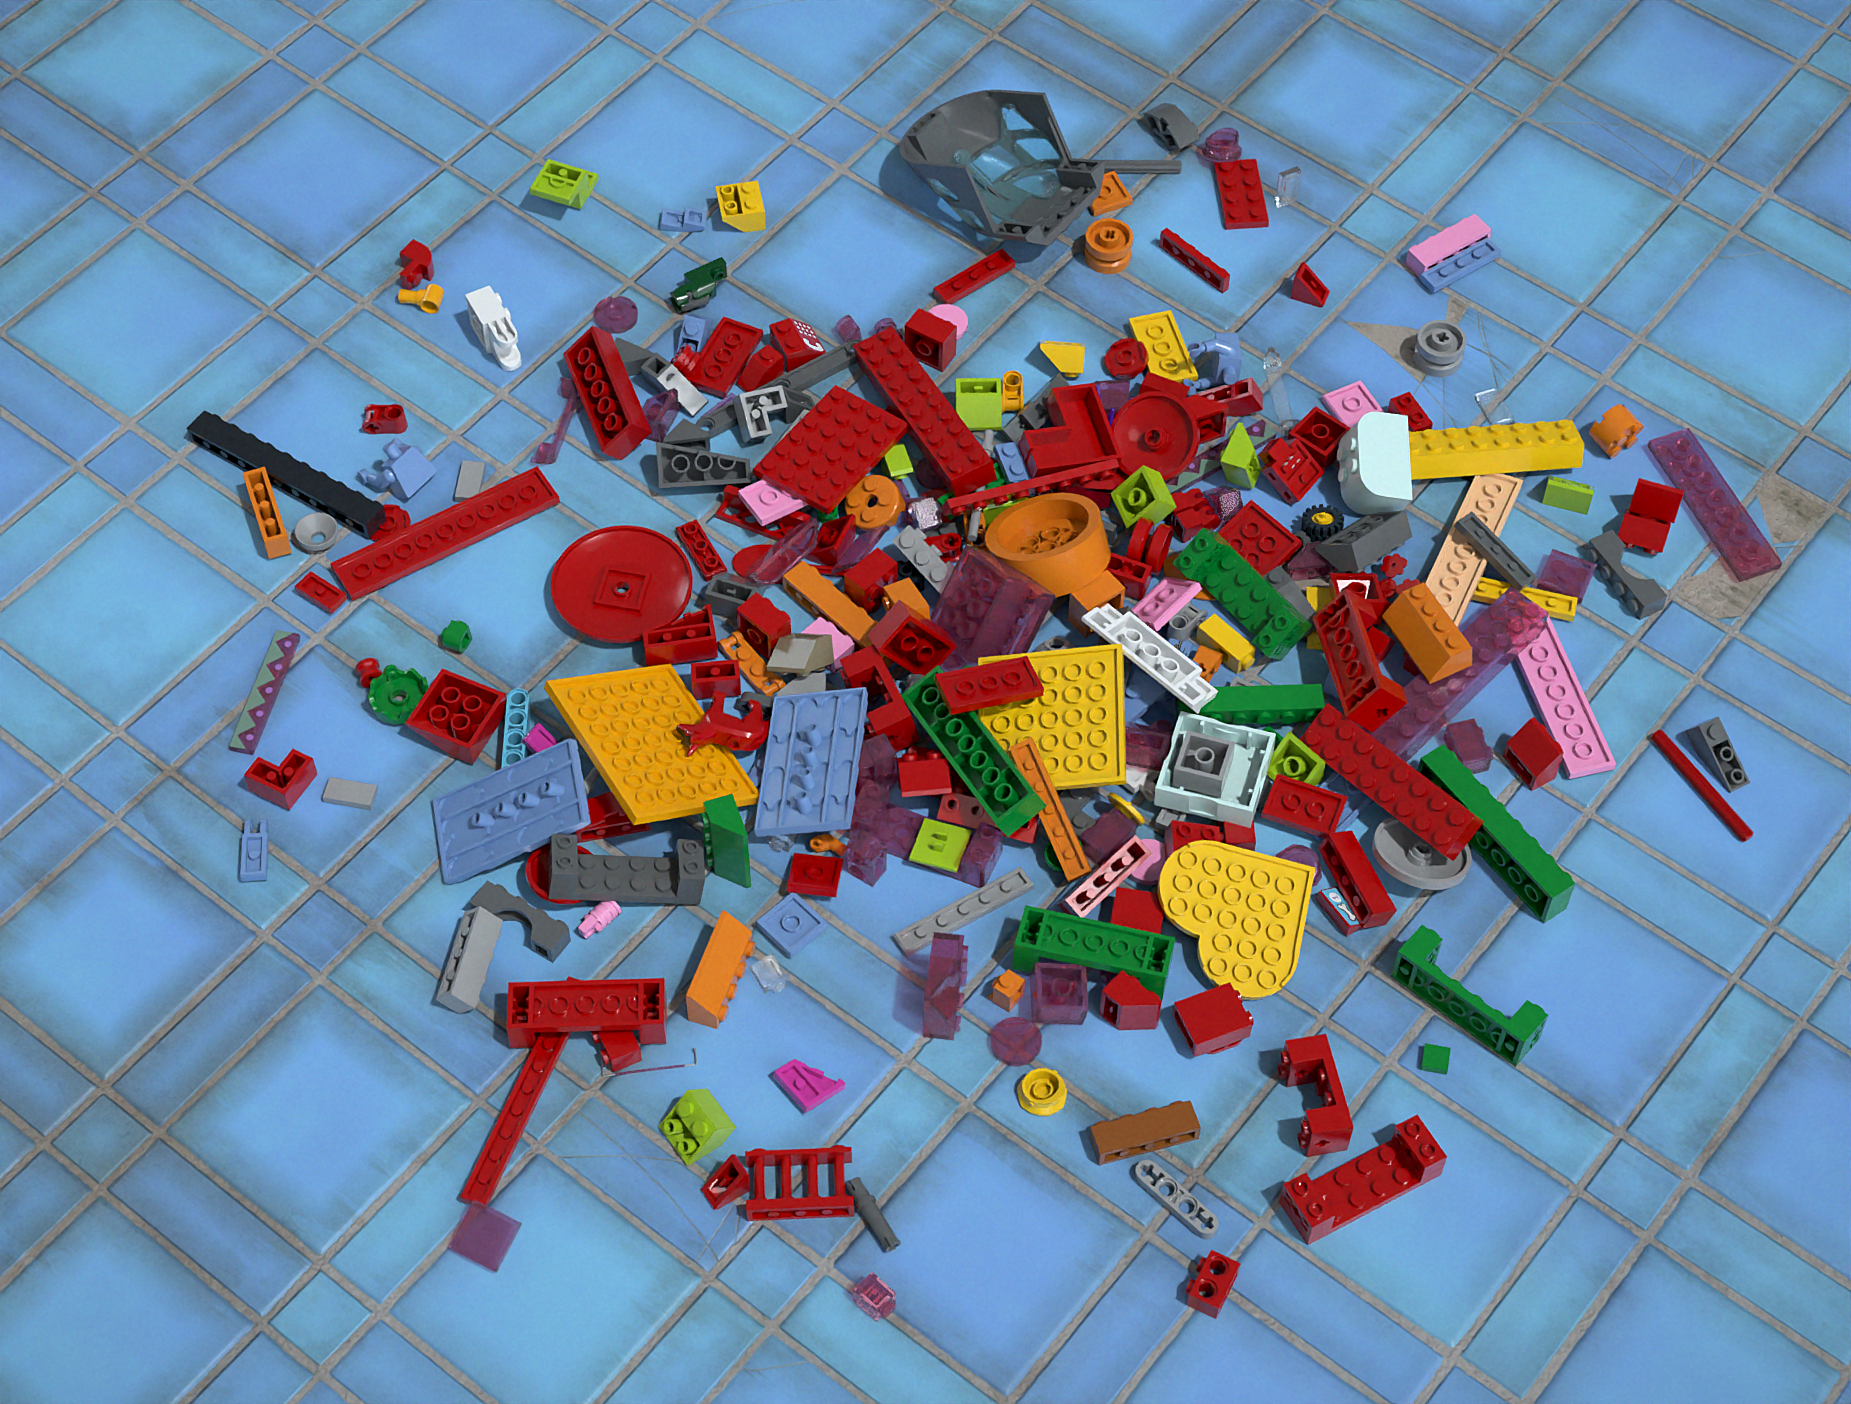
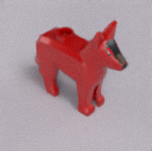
M715 690L710 708L702 715L700 722L693 725L679 724L676 727V731L690 746L687 756H691L698 748L710 743L723 745L734 751H753L759 749L769 736L771 719L763 721L761 703L749 699L748 702L750 712L742 720L723 712L726 693Z

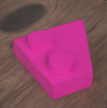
M796 1059L775 1070L773 1078L805 1113L842 1091L846 1084L841 1079L834 1081L825 1077L823 1071L810 1068L805 1063Z

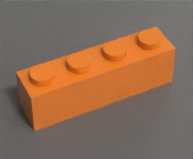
M261 467L243 472L247 492L268 558L272 559L292 553L266 468Z

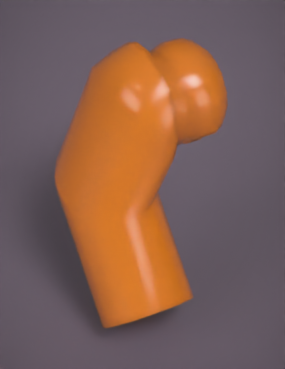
M830 834L812 837L809 842L810 847L816 852L832 850L840 857L845 854L848 848Z

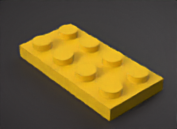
M1171 310L1129 318L1128 325L1134 339L1139 342L1141 341L1149 353V361L1146 366L1147 372L1183 384L1184 379H1189L1193 382L1197 381V371L1191 357H1189V352Z

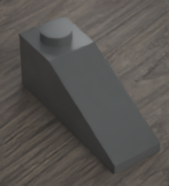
M1279 565L1263 575L1312 624V627L1303 637L1305 638L1315 632L1316 627L1312 617L1317 613L1286 571Z

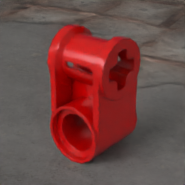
M370 404L364 409L366 418L362 423V429L368 434H401L408 427L404 409L399 404Z
M950 532L925 539L929 546L934 544L942 552L940 558L945 563L947 561L955 563L962 559V539L957 533Z

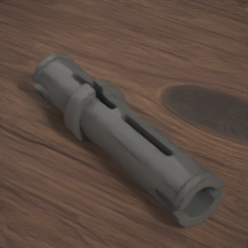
M860 1177L851 1179L852 1185L847 1183L845 1187L851 1196H854L856 1209L858 1212L863 1213L884 1246L885 1251L891 1252L895 1250L896 1247L894 1245L896 1244L899 1247L901 1242L877 1207L876 1198L869 1194Z

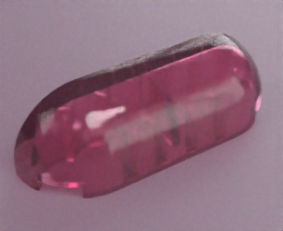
M811 518L788 532L748 568L745 576L750 581L762 585L778 582L784 574L794 568L817 546V528H819V524L816 518Z

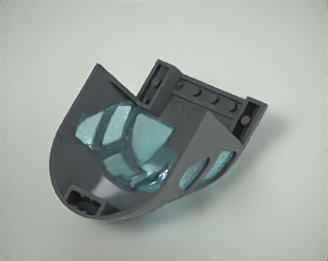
M983 90L954 98L918 119L904 134L899 146L901 156L912 170L974 231L988 237L1043 246L1052 244L1061 232L1065 231L1087 207L1092 205L1093 201L1100 195L1105 170L1104 161L1072 158L1047 96L1042 92Z

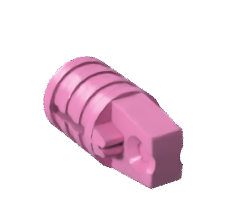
M601 901L583 917L584 921L578 927L580 935L588 939L596 931L600 933L616 916L622 913L619 905L615 901Z

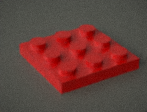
M1252 499L1218 532L1262 576L1279 565L1281 566L1302 545L1299 538Z

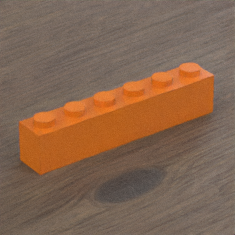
M803 560L783 575V590L815 618L821 617L826 622H831L843 635H848L854 642L855 652L873 644L868 634L878 624V621L870 618L862 607L856 606L847 594H842L836 589L832 581L822 577L814 566L808 565ZM879 651L887 668L895 662Z

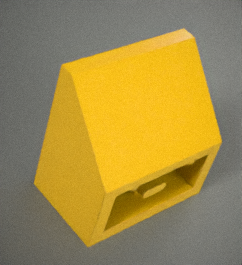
M758 181L715 186L722 221L744 233L766 230L765 210Z

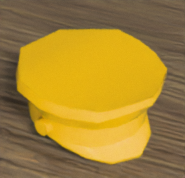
M1037 1068L1027 1073L1017 1086V1093L1021 1107L1024 1110L1037 1116L1049 1117L1064 1108L1067 1088L1064 1080L1057 1074L1056 1070Z

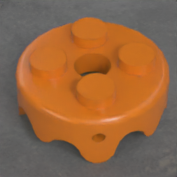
M882 475L864 477L850 491L845 500L846 514H854L856 516V527L874 536L880 535L881 529L894 526L900 512L905 511L906 508L899 488L893 481ZM870 499H878L874 507H868Z

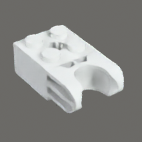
M490 285L465 294L470 325L487 354L493 353L500 367L505 371L519 368L522 361L516 346L518 342L517 331L510 321L511 316L507 307H502L500 295L494 293Z

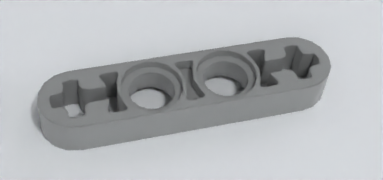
M1142 1160L1137 1164L1135 1180L1143 1189L1201 1239H1211L1216 1235L1219 1225L1218 1218L1155 1162ZM1143 1170H1144L1145 1172L1151 1170V1171H1152L1151 1177H1150L1149 1175H1146L1145 1177H1143V1176H1142ZM1168 1185L1173 1188L1174 1193L1171 1196H1164L1160 1193L1159 1188ZM1185 1202L1190 1203L1194 1210L1186 1214L1180 1211L1179 1205ZM1202 1222L1204 1224L1210 1222L1211 1228L1206 1227L1205 1229H1202Z

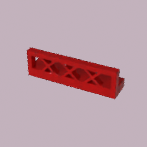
M727 484L723 490L724 502L716 513L717 519L800 549L811 530V515L796 510L766 524L779 525L780 529L770 531L766 528V525L761 526L759 522L749 523L745 520L746 517L753 516V514L739 498L738 491L741 489ZM729 506L738 510V514L728 515L725 514V511ZM795 531L800 533V536L797 540L787 537L786 533Z

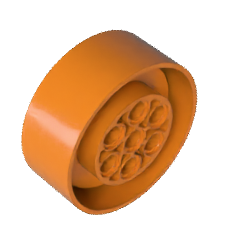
M1051 493L1021 501L1000 513L991 522L985 534L986 546L999 587L1007 594L1022 599H1049L1077 591L1090 584L1102 574L1111 556L1098 506L1091 499L1073 493Z

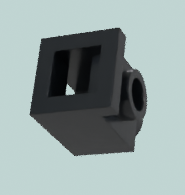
M902 560L897 561L898 581L910 578L919 592L924 591L925 577L923 574H920L910 560L906 562Z

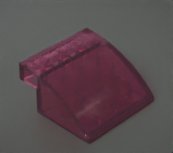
M966 544L930 619L933 623L947 631L957 645V648L954 650L968 662L978 663V658L1027 653L1056 595L1007 563L970 544Z

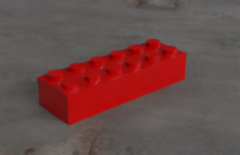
M592 325L563 353V356L602 453L623 460L652 431L612 335Z

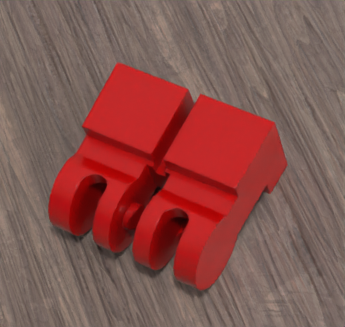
M1193 488L1186 493L1181 491L1171 494L1177 508L1168 514L1166 519L1173 526V530L1182 543L1190 541L1191 537L1197 535L1202 528L1214 531L1220 525V518L1214 514V509L1209 506V502L1203 497V493L1199 488Z

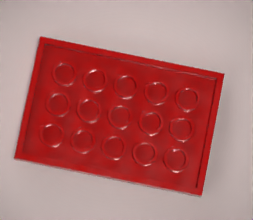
M835 385L753 468V475L829 515L910 430L909 424Z

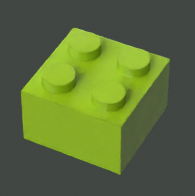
M1144 465L1110 493L1126 528L1134 531L1141 517L1153 520L1155 526L1177 508L1160 472Z

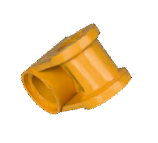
M1008 371L1003 375L1001 393L1002 413H1005V411L1020 412L1024 408L1023 377L1017 371Z

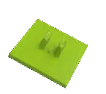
M924 818L909 861L957 873L972 830Z

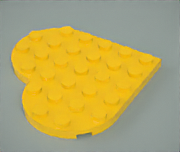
M1195 841L1173 852L1165 862L1158 878V898L1162 910L1173 925L1182 932L1198 938L1197 956L1201 969L1208 980L1215 987L1230 982L1234 990L1239 991L1242 1000H1259L1281 990L1295 972L1315 867L1216 841Z

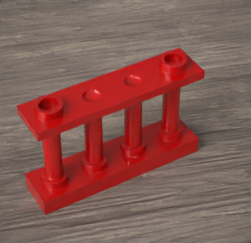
M834 1145L831 1148L786 1150L756 1148L751 1151H745L746 1168L754 1167V1198L746 1200L747 1221L854 1217V1196L845 1194L844 1163H852V1147ZM834 1164L835 1195L831 1197L819 1196L818 1165ZM807 1165L808 1196L806 1198L792 1197L791 1166ZM780 1166L781 1197L779 1199L765 1198L764 1167Z

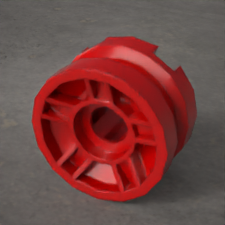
M686 343L685 347L682 346L670 363L685 377L697 364L701 354L697 351H692L691 346Z

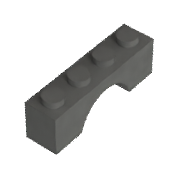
M1613 530L1590 539L1585 552L1588 561L1593 563L1600 571L1602 578L1609 582L1616 595L1620 596L1627 604L1631 613H1634L1641 620L1663 610L1667 595L1654 579L1636 578L1622 567L1620 561L1626 545Z
M487 880L469 902L470 909L481 906L503 920V922L517 921L525 924L532 931L530 937L532 951L552 963L571 942L569 927L563 921H556L549 917L541 908L535 909L528 905L525 899L520 896L515 897L511 895L500 884L494 885Z

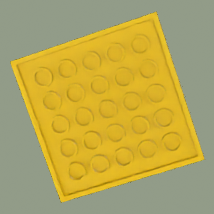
M1122 644L978 658L979 666L1028 656L1044 687L1043 696L978 709V716L1015 764L1016 762L1009 747L1032 737L1056 790L1127 784Z

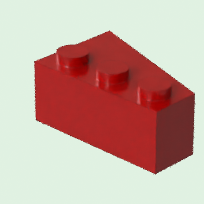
M707 604L703 606V610L693 614L690 612L685 613L683 618L670 622L668 620L643 630L642 635L647 667L718 658L711 605Z
M612 791L587 800L591 824L575 832L577 843L650 831L651 826L650 822L633 825Z

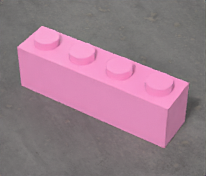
M1476 214L1463 218L1459 223L1445 228L1435 236H1430L1426 241L1413 245L1408 250L1405 265L1420 278L1421 273L1485 238L1490 239L1492 229Z

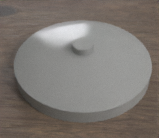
M1394 816L1379 824L1372 840V851L1380 866L1399 881L1417 888L1443 890L1454 887L1466 878L1472 862L1471 851L1467 844L1456 859L1452 861Z

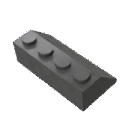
M1405 510L1379 512L1363 516L1316 545L1315 549L1339 571L1359 573L1364 570L1365 566L1378 562L1379 557L1389 555L1392 549L1403 546L1404 542L1413 536Z

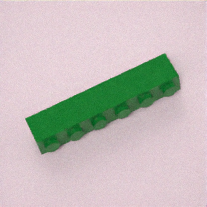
M1322 684L1214 687L1218 691L1215 698L1204 705L1198 714L1175 697L1177 720L1180 711L1212 718L1225 724L1235 725L1280 722L1284 724L1292 722L1312 723L1325 707Z

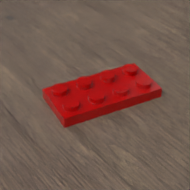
M1257 160L1214 161L1213 168L1225 229L1268 227L1269 218Z
M723 316L702 349L701 357L685 378L697 389L726 398L763 338V330Z
M1028 656L935 674L934 679L950 715L1044 695V687Z

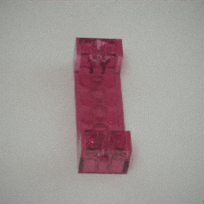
M867 779L855 800L850 829H847V838L909 861L924 818H931L891 804L890 787ZM980 822L975 834L970 836L957 873L913 861L909 862L981 888L987 884L1003 852L1004 833L1000 828Z

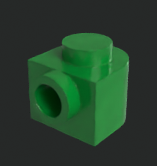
M451 620L448 627L444 628L441 633L443 646L461 653L467 649L473 639L469 626L460 620Z

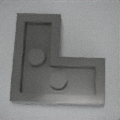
M1089 788L1065 789L1059 797L1076 836L1082 843L1098 825L1096 820L1082 811L1094 798V792Z

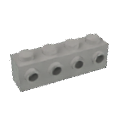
M908 525L892 542L959 613L976 597L971 592L974 587L965 578L962 580L958 578L955 574L958 570L950 561L945 563L940 558L942 552L934 544L929 546L925 542L927 536L919 527L914 530Z
M481 906L464 912L436 997L437 1001L459 1014L475 1009L480 1000L479 994L487 978L486 972L494 956L493 950L501 934L500 929L503 920Z

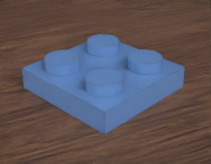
M790 893L756 921V926L791 958L828 928V922L796 893Z

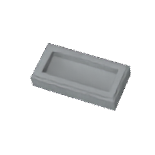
M462 461L455 493L456 502H462L481 493L486 470L485 462Z
M330 777L322 798L327 803L371 810L378 787L373 784Z

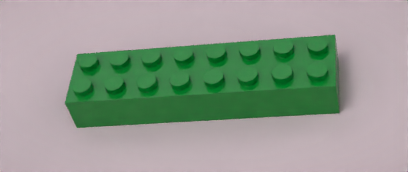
M938 665L901 694V696L994 823L1009 837L1047 805L975 710L950 715L934 682L935 674L944 673Z
M1442 744L1421 757L1417 771L1484 821L1468 842L1470 846L1543 924L1567 908L1575 886L1571 875L1564 872L1557 865L1554 857L1547 854L1540 847L1537 839L1530 836L1523 829L1522 824L1507 812L1505 806L1490 794L1489 789L1474 777L1472 771L1458 760L1453 751Z

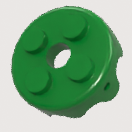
M393 664L387 665L383 673L379 677L372 679L370 683L368 699L373 713L386 723L406 724V721L429 688L426 677H422L414 668L402 671ZM399 695L406 696V698L402 701L393 700L396 696Z

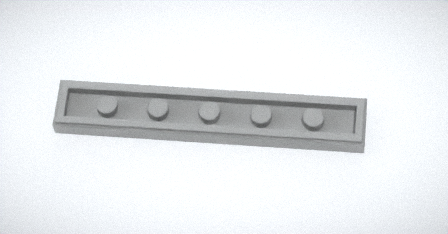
M1020 866L893 934V940L907 958L1034 889V884Z

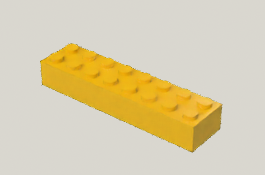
M1566 419L1554 422L1538 421L1526 424H1494L1485 427L1470 426L1469 428L1409 431L1411 480L1582 467L1584 442L1573 421Z

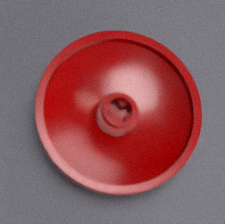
M1152 391L1133 397L1120 408L1111 425L1122 455L1119 468L1129 476L1144 465L1160 472L1164 482L1172 480L1190 466L1198 451L1200 429L1194 412L1184 401L1166 392Z

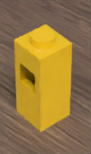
M1215 613L1198 626L1196 640L1201 645L1222 653V662L1233 672L1238 674L1243 669L1246 670L1252 666L1255 661L1256 647Z

